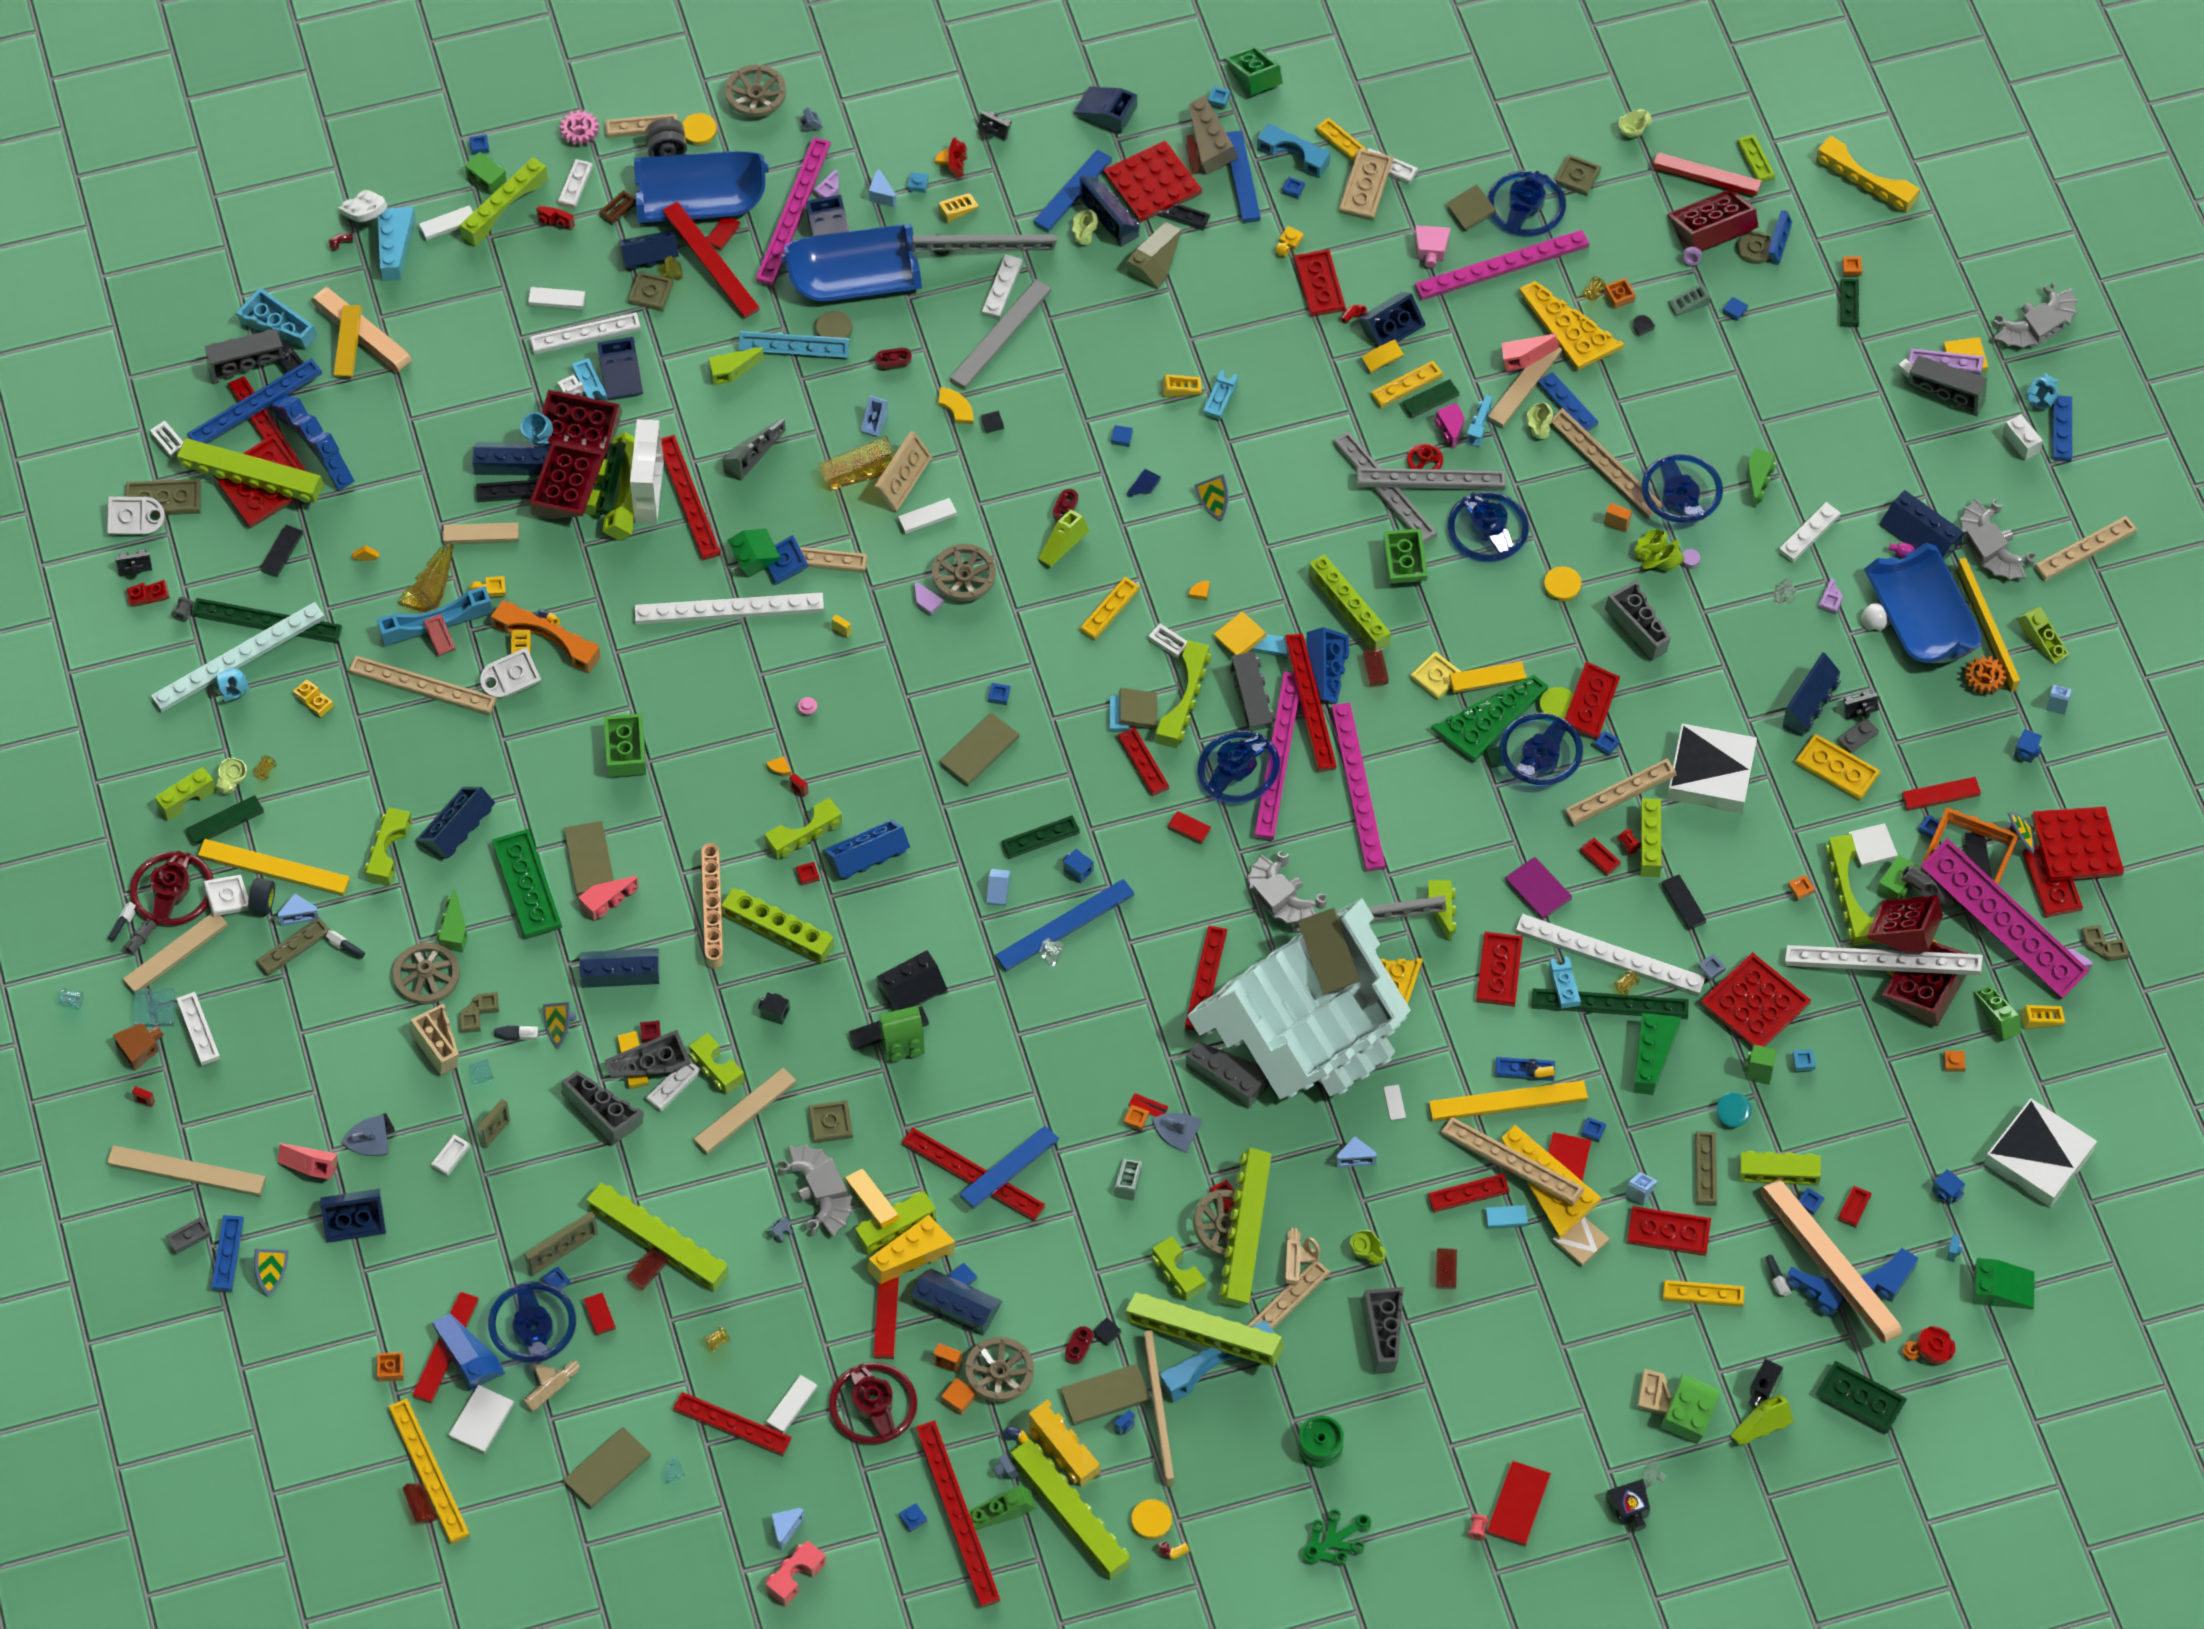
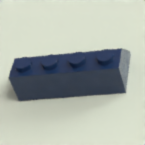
M1081 176L1080 199L1088 209L1096 213L1099 222L1122 247L1138 238L1140 229L1138 221L1132 219L1128 210L1120 205L1118 198L1109 192L1107 185L1098 178Z
M476 442L472 462L474 475L540 476L551 445L544 444L539 446L525 442Z
M1906 490L1892 502L1879 523L1885 530L1902 542L1912 545L1914 549L1925 543L1937 546L1944 561L1961 544L1964 531Z
M1821 653L1786 707L1782 727L1801 737L1804 736L1806 731L1810 732L1814 725L1813 720L1815 717L1819 718L1823 711L1822 706L1824 703H1829L1832 691L1837 690L1841 683V680H1839L1840 671L1826 653Z
M462 787L418 836L415 842L437 857L452 856L456 852V847L468 838L471 830L477 828L480 824L479 821L492 811L495 801L482 787Z
M659 948L581 952V987L660 984Z
M932 1268L920 1277L911 1293L914 1304L983 1336L1002 1303V1300Z

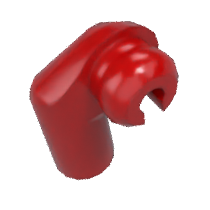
M1351 305L1340 319L1343 323L1347 324L1352 317L1364 315L1367 312V307L1365 305Z

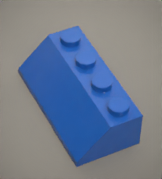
M891 819L823 849V852L835 874L841 878H849L858 870H867L876 862L882 863L887 861L888 857L905 853L906 849L910 848V844L903 826Z

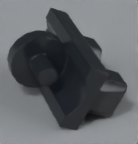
M982 111L980 112V120L977 127L984 130L985 136L989 137L992 134L1005 141L1008 138L1012 121L1007 118L1003 120L998 118L997 114L993 111L988 113Z
M145 549L138 550L137 554L129 555V553L123 552L118 557H115L119 575L133 573L135 577L138 576L137 572L152 570L150 554Z
M1865 691L1858 698L1852 696L1844 697L1845 717L1850 719L1862 715L1864 719L1870 718L1871 712L1879 710L1878 694L1876 692L1871 694L1869 691Z

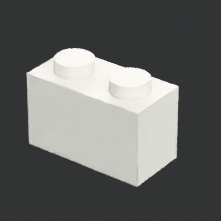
M2021 414L2006 422L2003 435L2024 460L2040 453L2043 440Z

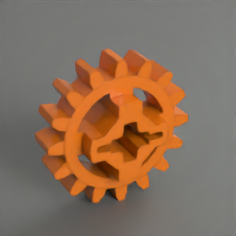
M1982 655L1981 660L1975 657L1974 662L1970 661L1968 667H1966L1965 680H1968L1967 685H1973V691L1978 689L1980 694L1983 691H1986L1987 695H1990V691L1997 693L1998 688L2002 689L2006 681L2007 671L2003 670L2004 664L1998 665L1999 660L1992 661V656L1985 659L1984 655Z

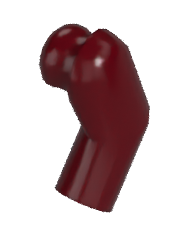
M339 233L330 238L328 242L330 243L329 248L338 249L339 243L353 242V233Z

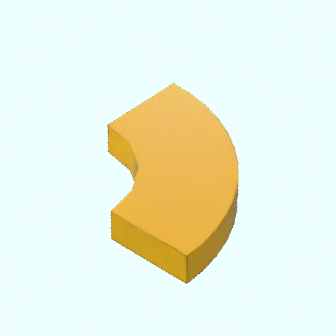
M940 387L938 405L952 412L955 423L973 424V411L969 402L958 392Z

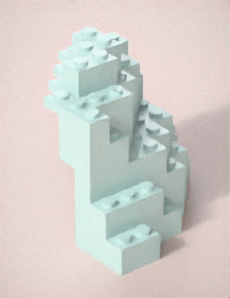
M1363 898L1336 911L1361 982L1323 995L1303 935L1300 933L1293 937L1286 945L1272 951L1265 959L1250 966L1243 974L1229 980L1217 994L1200 1002L1188 1015L1199 1036L1204 1033L1209 1035L1217 1030L1227 1048L1232 1045L1237 1047L1245 1042L1279 1099L1286 1096L1289 1099L1295 1096L1298 1090L1302 1088L1304 1091L1309 1089L1316 1081L1323 1084L1329 1096L1336 1093L1339 1096L1348 1090L1347 1087L1351 1086L1354 1080L1359 1078L1361 1081L1370 1075L1369 1072L1373 1071L1376 1065L1381 1064L1383 1066L1392 1060L1391 1056L1395 1053L1387 1037L1395 1033V1029L1401 1026V1022L1407 1019L1406 1015L1411 1010L1376 954L1377 951L1375 949L1380 943L1369 924L1374 916Z

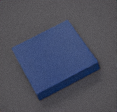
M793 535L775 545L781 559L768 566V569L778 585L809 567Z

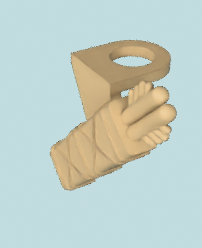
M1291 1228L1287 1232L1289 1240H1287L1286 1284H1299L1301 1263L1318 1261L1321 1252L1318 1243L1311 1237L1306 1238L1304 1246L1301 1247V1241H1299L1301 1233L1300 1231L1298 1232L1297 1228ZM1309 1242L1314 1245L1316 1251L1311 1248Z
M571 1361L565 1365L564 1371L559 1369L556 1372L555 1368L531 1364L530 1368L535 1369L541 1385L523 1400L530 1411L537 1410L540 1405L567 1384L570 1380L569 1376H574L578 1373L580 1364L577 1361Z

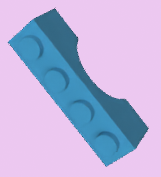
M1268 123L1257 138L1258 150L1271 156L1280 152L1295 153L1302 158L1304 171L1315 177L1320 178L1330 164L1331 153L1326 149L1313 145L1311 142L1288 133L1278 126Z

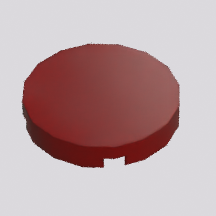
M1936 1326L1924 1328L1916 1339L1919 1353L1926 1360L1934 1364H1945L1951 1360L1956 1352V1344L1954 1340L1952 1341L1951 1335L1946 1330Z

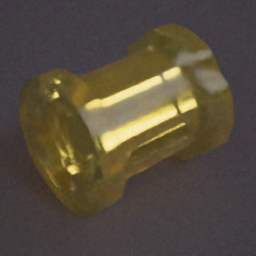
M1592 277L1590 285L1584 289L1583 294L1589 300L1596 301L1599 297V292L1605 288L1606 284L1601 278Z
M263 755L259 765L252 770L253 774L261 780H267L269 772L277 765L276 761L269 756Z
M1627 970L1625 976L1617 980L1614 986L1621 994L1627 995L1634 985L1640 983V979L1635 972Z
M719 1326L718 1330L709 1336L705 1335L704 1340L714 1352L716 1347L725 1341L729 1342L730 1337L726 1330Z

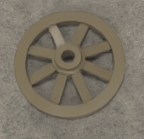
M748 65L736 70L728 78L725 86L726 100L733 110L742 115L750 117L765 116L773 113L783 104L786 97V84L783 77L775 69L764 65ZM756 73L755 84H751L746 75ZM762 74L771 77L763 86L761 85ZM740 79L747 90L736 87L734 84ZM777 82L780 90L766 92ZM732 92L746 97H742L735 100L732 95ZM777 97L772 103L765 99ZM751 102L750 108L741 105ZM760 103L765 106L761 108H756L757 104Z
M972 544L953 545L943 550L935 559L932 568L933 581L936 588L950 599L957 601L975 600L984 596L993 587L996 579V565L991 555L981 547ZM960 553L972 554L967 565L963 564ZM954 555L958 567H953L945 560ZM978 556L986 562L972 569ZM940 567H943L953 575L939 576ZM989 569L988 579L976 577V575ZM943 582H956V583H955L954 586L950 589V588H948ZM971 583L983 585L980 588L974 590ZM961 586H965L968 592H958Z
M420 943L409 947L397 958L393 968V978L397 990L403 997L414 1003L431 1004L445 999L454 991L459 982L460 969L455 955L446 947L436 943ZM422 952H432L427 960H424L420 954ZM438 954L447 959L446 961L433 963ZM412 956H415L418 964L405 962ZM452 966V977L436 969ZM402 969L414 970L413 973L401 980ZM435 977L448 983L440 991L434 981ZM419 978L414 993L405 987L408 983ZM424 982L429 983L433 994L421 995Z
M1217 1190L1207 1194L1199 1201L1193 1214V1228L1199 1242L1208 1251L1221 1257H1225L1226 1248L1216 1244L1220 1236H1222L1226 1246L1229 1245L1227 1235L1232 1225L1230 1215L1235 1205L1234 1202L1229 1211L1224 1214L1223 1198L1233 1201L1235 1192L1230 1190ZM1214 1199H1216L1217 1216L1207 1206ZM1203 1212L1213 1223L1202 1224ZM1204 1230L1215 1231L1211 1240L1207 1237Z
M993 1337L980 1342L969 1353L965 1366L966 1379L972 1390L986 1400L994 1402L1011 1401L1021 1396L1030 1387L1034 1377V1362L1029 1351L1021 1343L1006 1337ZM999 1346L998 1360L994 1361L986 1349ZM1005 1347L1017 1352L1007 1363L1004 1361ZM979 1354L982 1355L990 1368L974 1364ZM1021 1358L1024 1359L1027 1368L1010 1370ZM973 1371L990 1376L977 1382ZM1026 1375L1020 1385L1009 1378ZM991 1382H996L995 1392L984 1388V1386ZM1002 1383H1006L1013 1390L1001 1392Z

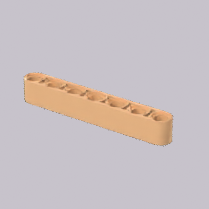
M325 287L311 300L318 310L340 327L343 305L349 304L328 287ZM361 315L358 342L396 373L412 362L410 355L402 347Z
M708 843L702 847L701 851L705 957L708 967L717 969L722 966L724 961L720 856L717 845Z

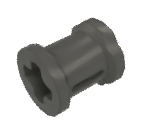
M179 597L178 605L171 613L172 617L181 622L187 621L188 612L194 606L193 601L186 597Z

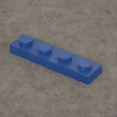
M1553 372L1538 380V386L1560 409L1563 408L1587 432L1598 425V420Z
M2058 395L2053 403V461H2072V396Z
M223 1215L212 1291H233L244 1225L243 1216Z

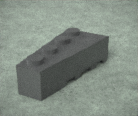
M277 329L249 334L244 337L205 346L207 366L213 384L218 383V379L225 376L228 379L234 377L235 372L241 370L249 371L258 363L259 365H264L283 357L282 344Z
M1254 651L1233 655L1229 666L1230 672L1233 673L1235 687L1239 686V702L1245 706L1242 707V712L1248 732L1271 728L1272 721H1274L1273 710H1269L1268 703H1270L1269 694L1264 691L1263 687L1265 685V678L1259 672V668H1261L1260 659L1255 656Z
M579 1071L574 1072L562 1081L561 1094L612 1145L643 1124L644 1111L630 1106L629 1102L617 1098L608 1089L604 1090L598 1086L597 1082Z

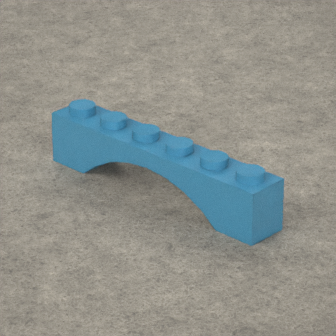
M483 586L467 591L455 601L441 608L419 614H392L377 619L384 646L428 633L423 621L439 614L442 615L446 627L491 614L493 611L487 589Z
M1266 1320L1252 1326V1328L1256 1327L1261 1331L1274 1333ZM1213 1348L1203 1350L1198 1355L1186 1359L1161 1373L1162 1386L1171 1400L1175 1402L1191 1394L1199 1379L1211 1368L1239 1356Z

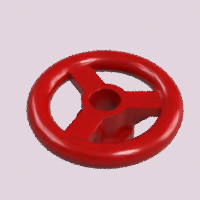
M1427 443L1415 445L1407 454V464L1410 469H1423L1426 464L1437 462L1436 466L1431 469L1439 470L1444 461L1442 452L1436 446ZM1415 452L1420 461L1417 467L1412 462V456Z

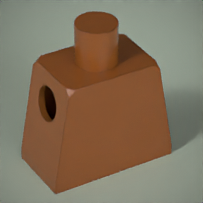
M143 1023L113 1034L116 1046L134 1071L159 1051L156 1040L164 1036L159 1026L148 1031Z

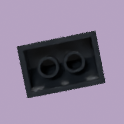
M928 950L877 976V988L893 1011L918 1006L947 991L938 965Z

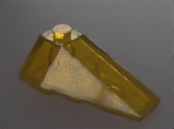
M452 543L439 548L426 564L428 568L418 573L415 577L417 582L412 587L408 586L397 602L400 606L423 613L435 610L440 606V601L445 592L454 547Z

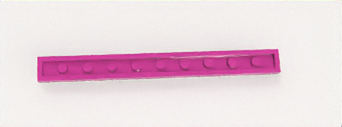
M813 137L757 274L756 282L774 286L782 267L781 254H785L784 246L793 240L806 208L805 201H808L830 149L831 141Z
M1581 229L1416 282L1415 289L1421 301L1588 248L1589 241Z
M1284 672L1255 838L1274 840L1299 701L1293 674L1289 672Z
M1351 703L1332 705L1334 724L1366 872L1384 870L1385 861Z

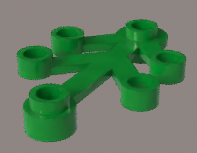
M1332 1509L1328 1516L1329 1526L1326 1540L1319 1544L1320 1533L1324 1530V1523L1319 1519L1312 1522L1311 1543L1306 1545L1302 1551L1303 1559L1310 1564L1325 1560L1336 1562L1338 1565H1344L1347 1562V1554L1344 1551H1339L1336 1554L1325 1551L1329 1548L1351 1551L1356 1555L1362 1554L1364 1551V1543L1362 1541L1350 1543L1342 1540L1356 1531L1367 1532L1371 1527V1518L1366 1514H1360L1356 1517L1353 1524L1336 1533L1341 1513L1337 1509ZM1332 1514H1337L1338 1517H1337V1518H1332L1331 1515H1332ZM1365 1519L1367 1522L1362 1524L1360 1520ZM1316 1524L1321 1525V1528L1316 1529L1314 1526ZM1356 1545H1359L1362 1548L1360 1550H1356L1354 1547ZM1310 1551H1315L1316 1554H1315V1555H1310L1309 1552H1310ZM1343 1556L1345 1559L1341 1561L1338 1557Z

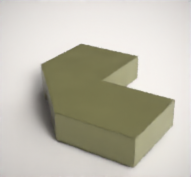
M2101 925L2081 928L2082 937L2087 949L2108 961L2129 958L2125 939L2105 941Z
M497 992L477 994L473 1001L460 1012L461 1033L480 1032V1014L499 1012Z

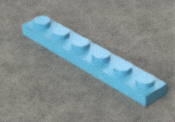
M749 331L739 332V350L742 351L763 347V352L849 357L850 338Z

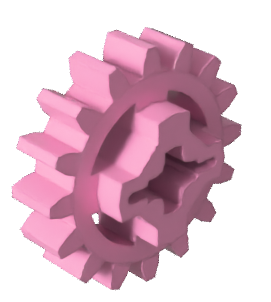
M577 110V113L574 114L571 111L570 116L565 115V120H561L560 132L562 133V138H566L567 143L572 141L574 146L576 143L582 146L583 142L589 144V140L594 141L595 136H598L599 123L597 117L593 118V113L587 115L586 110L583 113Z

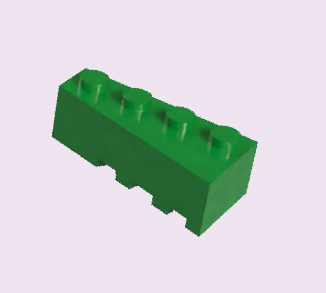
M1642 1013L1634 1093L1654 1095L1675 1037L1679 1031L1681 1017Z

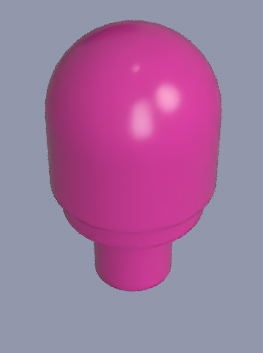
M1899 542L1898 545L1890 543L1888 550L1896 552V555L1901 558H1906L1905 554L1915 550L1912 545Z

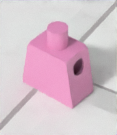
M1416 225L1415 242L1417 257L1419 260H1425V266L1433 268L1436 266V261H1444L1450 238V228Z

